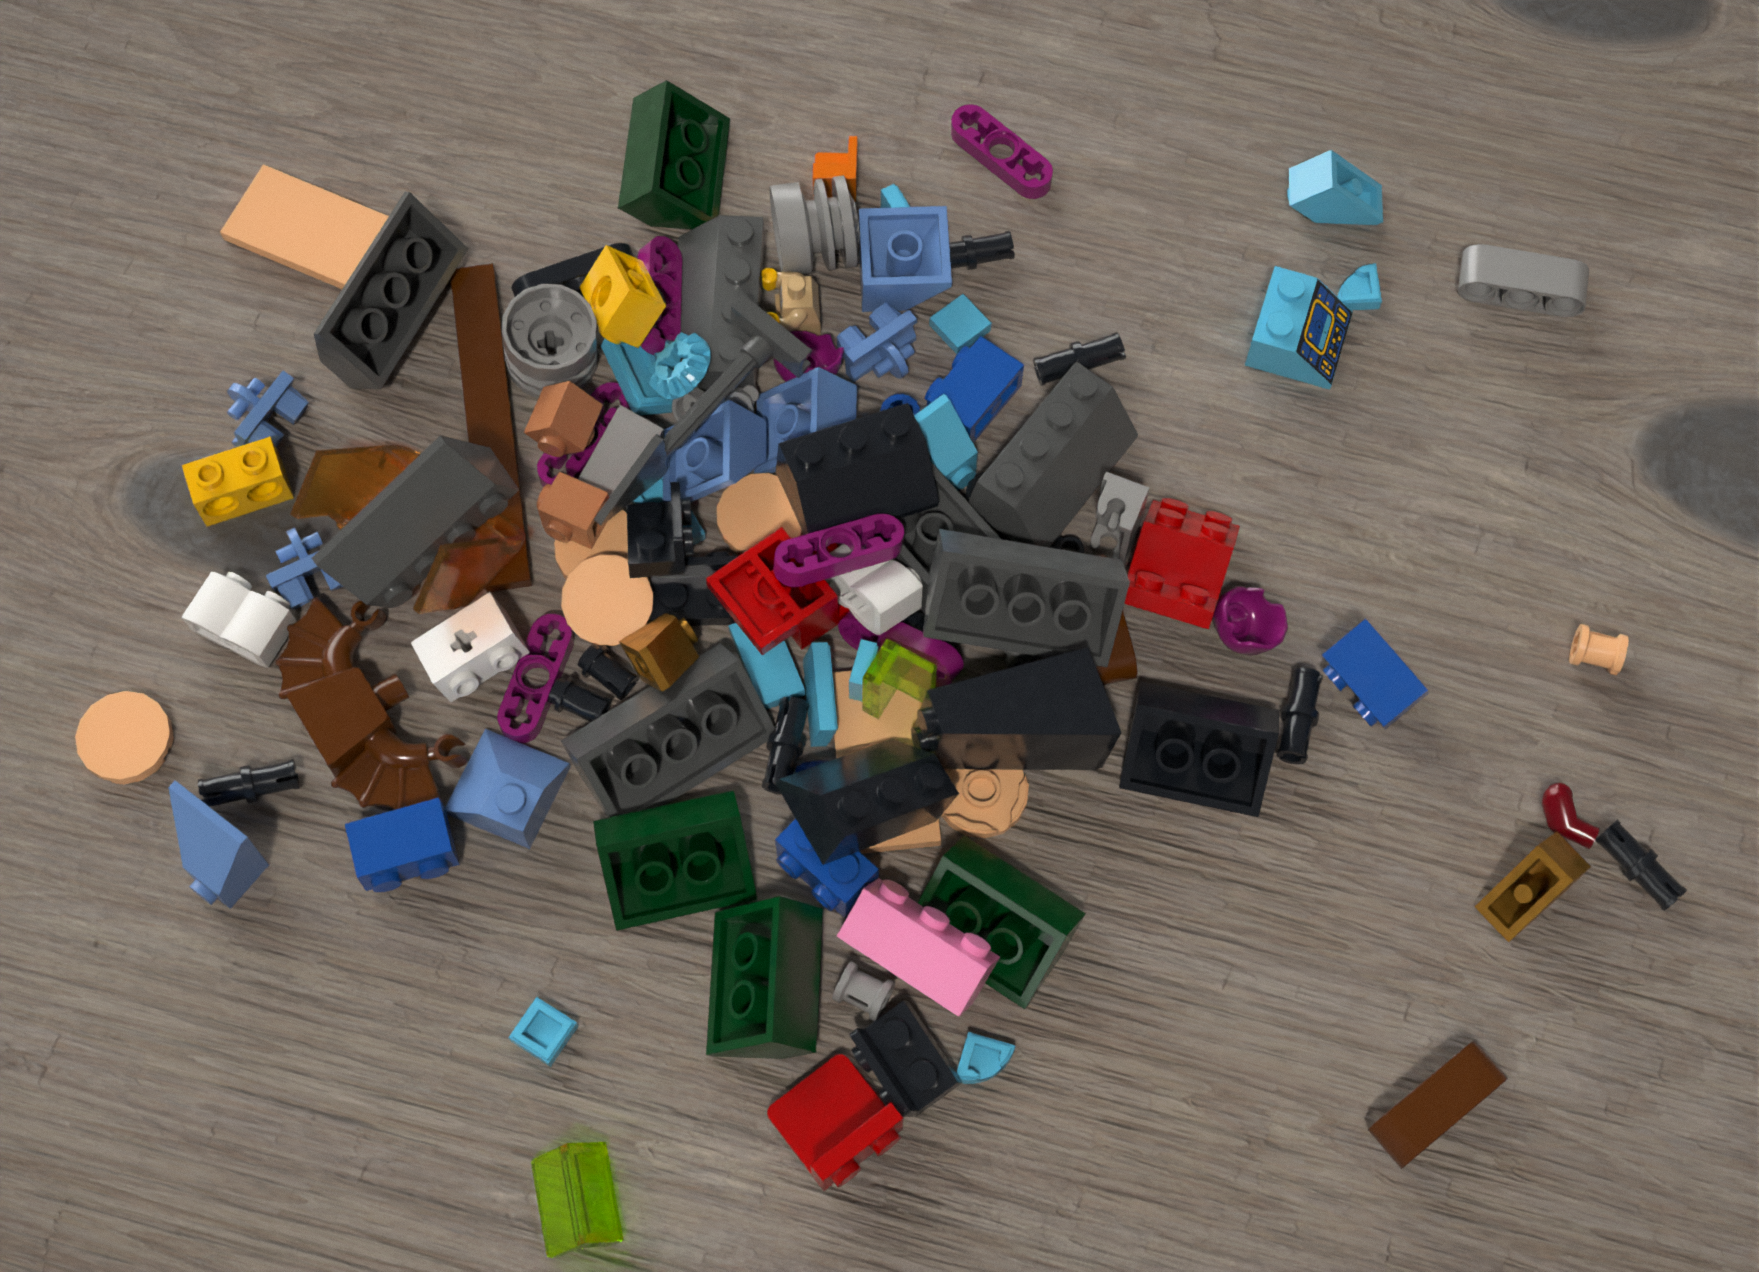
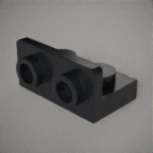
M670 482L671 502H645L626 506L630 578L686 574L685 555H694L692 527L683 528V526L692 525L690 498H681L680 482Z
M712 552L707 554L706 557L685 556L686 574L651 577L653 591L651 622L661 615L668 613L677 617L678 621L684 618L690 626L731 625L736 623L707 587L706 578L738 556H733L727 552Z
M903 1000L865 1029L856 1028L849 1034L856 1045L852 1048L855 1059L866 1072H874L883 1086L879 1089L882 1100L886 1106L892 1103L903 1117L918 1116L963 1083L909 1001Z

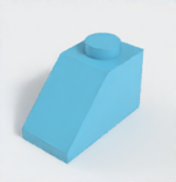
M1327 151L1289 168V188L1287 190L1289 206L1313 222L1378 225L1383 222L1382 185L1334 151Z
M943 394L914 415L925 437L930 461L959 491L965 488L976 475L978 451L951 401Z

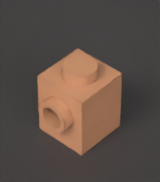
M571 381L544 386L524 434L538 442V448L551 456L562 457L566 454L582 452L594 437V426L603 404Z
M559 471L552 485L546 484L543 487L537 500V509L545 532L557 541L568 543L571 540L592 549L606 525L605 523L600 526L594 521V518L609 499V494Z

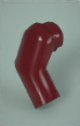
M1564 783L1550 785L1542 796V807L1548 828L1552 832H1558L1562 837L1590 849L1596 840L1600 828L1577 818L1573 793L1569 786Z

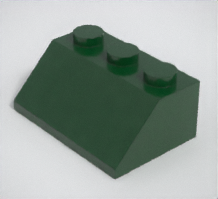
M667 80L634 97L618 209L651 227L692 230L719 215L730 118Z
M734 790L593 821L597 851L616 931L757 900L741 816Z
M963 836L943 855L918 902L923 907L930 906L943 912L949 918V924L964 934L973 933L989 943L991 946L990 951L1000 956L985 984L1023 1009H1026L1066 950L1086 915L1083 911L966 836Z
M777 896L715 912L706 1055L712 1057L786 1059L816 1053L822 908Z

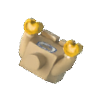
M764 268L762 270L763 288L767 291L779 288V294H775L776 313L769 312L767 314L789 332L808 331L820 336L818 284L812 276H804L800 272H776L773 268Z

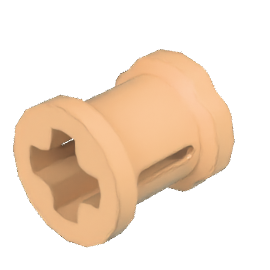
M1580 624L1571 645L1569 663L1578 666L1583 662L1607 668L1609 674L1617 676L1626 658L1629 642L1628 636L1619 634L1617 637L1590 631L1588 625Z

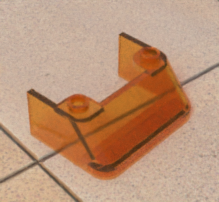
M401 445L316 450L290 514L296 519L329 516L337 522L336 526L341 530L410 465L420 453ZM500 513L483 523L476 530V536L472 541L440 545L413 610L418 614L468 606L516 557L526 538L525 532Z

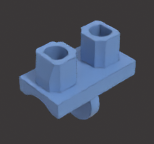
M885 302L869 316V324L875 329V333L866 338L856 326H850L838 334L837 347L844 348L843 358L845 359L846 374L853 383L872 370L878 378L887 372H890L898 379L908 374V366L905 360L915 354L910 344L916 341L913 325L917 323V318L910 310L900 314L894 307Z
M282 371L261 399L257 395L265 385L257 378H253L247 387L238 383H233L229 387L227 393L235 402L227 411L228 415L235 420H239L245 411L250 412L234 432L235 438L232 441L234 446L239 447L271 437L277 448L284 434L266 421L275 411L294 425L309 404L292 387L294 380L292 376Z
M295 527L286 531L291 544L275 552L281 563L296 556L300 560L267 574L266 578L271 588L275 592L279 590L281 596L290 603L292 610L311 602L314 598L304 579L314 573L322 571L331 591L343 587L316 566L312 557L317 552L310 555L307 553V551L323 544L318 532L300 539Z

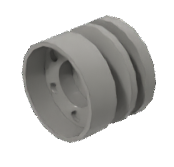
M844 175L832 178L833 197L827 198L822 179H815L813 200L805 201L798 182L769 187L773 229L781 272L812 273L813 253L821 252L827 270H835V250L839 249L845 268L857 266V250L860 241L859 223L855 201L848 190Z
M540 284L527 288L510 301L503 314L502 339L505 364L511 380L524 393L537 399L544 386L571 381L580 389H584L590 383L597 370V320L591 305L577 291L558 284ZM555 349L556 354L548 355L547 350Z

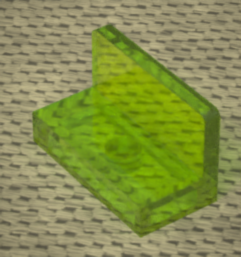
M886 639L862 678V711L879 720L897 689L923 703L926 691L935 688L937 666Z
M606 1142L566 1143L532 1159L531 1167L548 1258H558L579 1248L613 1246L624 1241Z

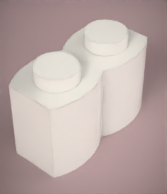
M843 544L829 554L842 558L850 555L852 551L847 545ZM895 560L825 579L838 595V603L849 608L851 613L865 628L879 636L922 607L923 584L919 575L912 568L905 567Z
M211 572L181 618L197 634L220 646L229 648L260 666L268 668L289 636L287 626L297 622L289 610L290 603L271 591H267L264 596L250 591L252 585L235 573L228 572L226 576Z

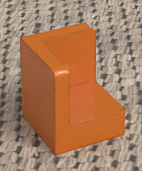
M849 136L848 153L818 152L815 154L812 176L813 187L815 179H822L827 198L833 197L832 178L844 175L848 190L856 202L857 136Z

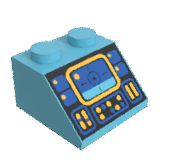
M1275 266L1245 366L1330 390L1353 311L1318 278Z

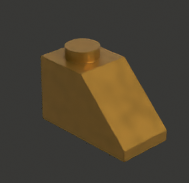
M668 613L661 615L619 641L641 681L661 692L671 687L699 658L693 647V644L698 642V639L689 623L684 618L678 621L677 617Z
M1556 832L1537 845L1475 908L1510 942L1565 893L1591 866Z

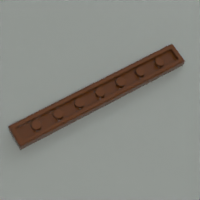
M493 263L456 268L451 276V287L468 442L491 448L519 488V491L508 500V506L502 513L489 518L478 528L484 587L487 593L532 586L495 268Z

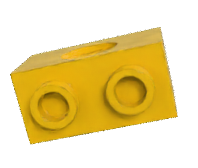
M607 245L579 287L585 300L592 307L599 327V333L606 340L618 345L624 342L639 348L666 307L643 261Z

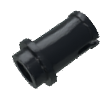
M592 644L582 654L577 664L583 669L582 675L585 678L592 676L615 694L616 698L623 700L637 684L636 682L639 680V676L633 674L608 654L609 648Z
M559 677L553 685L548 698V702L555 705V711L560 713L564 709L590 722L607 713L612 702L607 697L604 698L576 685V680L572 677H569L567 680Z

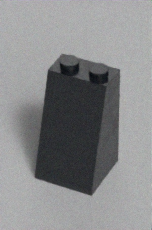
M1088 647L927 690L922 706L917 711L915 726L911 729L914 747L934 753L944 769L1096 770L1103 768L1122 733Z

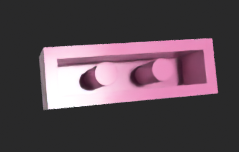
M880 878L876 879L863 888L837 937L958 1017L961 1016L974 1003L1000 956L990 951L991 946L983 938L973 933L964 934L950 925L949 918L940 910L930 906L923 907L909 898L908 891L900 884L891 880L883 881Z

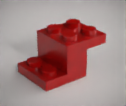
M1163 498L1161 502L1153 500L1143 522L1127 575L1130 584L1124 604L1209 630L1240 526L1232 524L1231 517L1219 512L1207 511L1205 515L1189 511V506L1179 500Z
M782 527L706 578L707 587L761 655H764L790 636L802 650L837 626L840 620L850 611L849 608L838 603V595L825 580L801 587H790L784 585L776 578L773 571L776 548L783 541L791 539ZM833 543L826 550L830 553L839 546ZM813 551L812 555H816L817 551ZM794 558L787 561V563L793 562L796 567L803 566V563H797Z

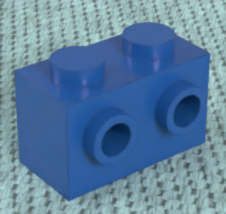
M980 336L971 348L965 346L959 351L952 363V370L944 379L939 377L931 384L925 395L927 406L945 394L951 401L969 437L974 443L1022 386L1024 364Z
M1366 618L1322 654L1328 663L1322 671L1339 691L1343 690L1346 686L1351 689L1359 699L1353 707L1370 727L1379 722L1384 729H1387L1429 694L1428 689Z
M440 798L345 824L356 875L366 891L372 889L374 892L391 891L401 886V881L418 876L422 879L440 877L446 874L450 867L460 865L447 812Z
M796 819L775 839L776 861L780 867L792 878L797 879L800 877L812 888V895L824 908L829 911L835 909L845 919L848 917L863 888L879 878V869L859 851L823 865Z

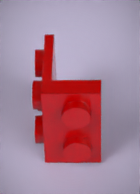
M843 1054L832 1057L771 1104L767 1110L770 1122L823 1191L833 1184L839 1188L850 1181L861 1171L862 1168L859 1164L874 1152L877 1156H880L891 1149L901 1139L899 1132L903 1130V1117L892 1103H889L887 1106L884 1105L848 1057Z

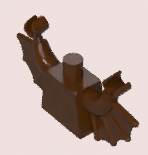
M313 598L307 613L296 623L287 626L289 641L286 649L276 659L275 663L279 666L283 679L279 698L283 700L289 699L335 778L331 781V786L353 794L362 808L383 805L396 810L435 798H440L442 802L429 767L430 761L440 760L451 768L464 766L467 763L465 757L457 754L449 756V752L453 747L464 746L465 743L450 734L441 736L435 745L428 747L427 743H404L395 735L397 731L386 713L387 710L410 698L400 679L395 673L371 687L360 668L354 667L352 656L362 640L360 634L364 629L376 630L380 628L385 621V612L377 609L369 620L364 621V614L371 605L358 601L352 606L351 617L353 622L348 626L343 625L319 598Z

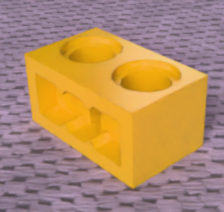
M271 437L182 465L193 505L206 527L294 499L282 459Z

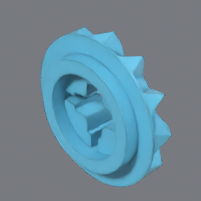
M681 332L677 335L675 341L666 340L665 348L662 352L654 353L657 359L656 362L647 369L651 374L648 384L660 397L669 400L683 397L691 392L701 382L708 370L711 359L708 343L696 333L687 335Z

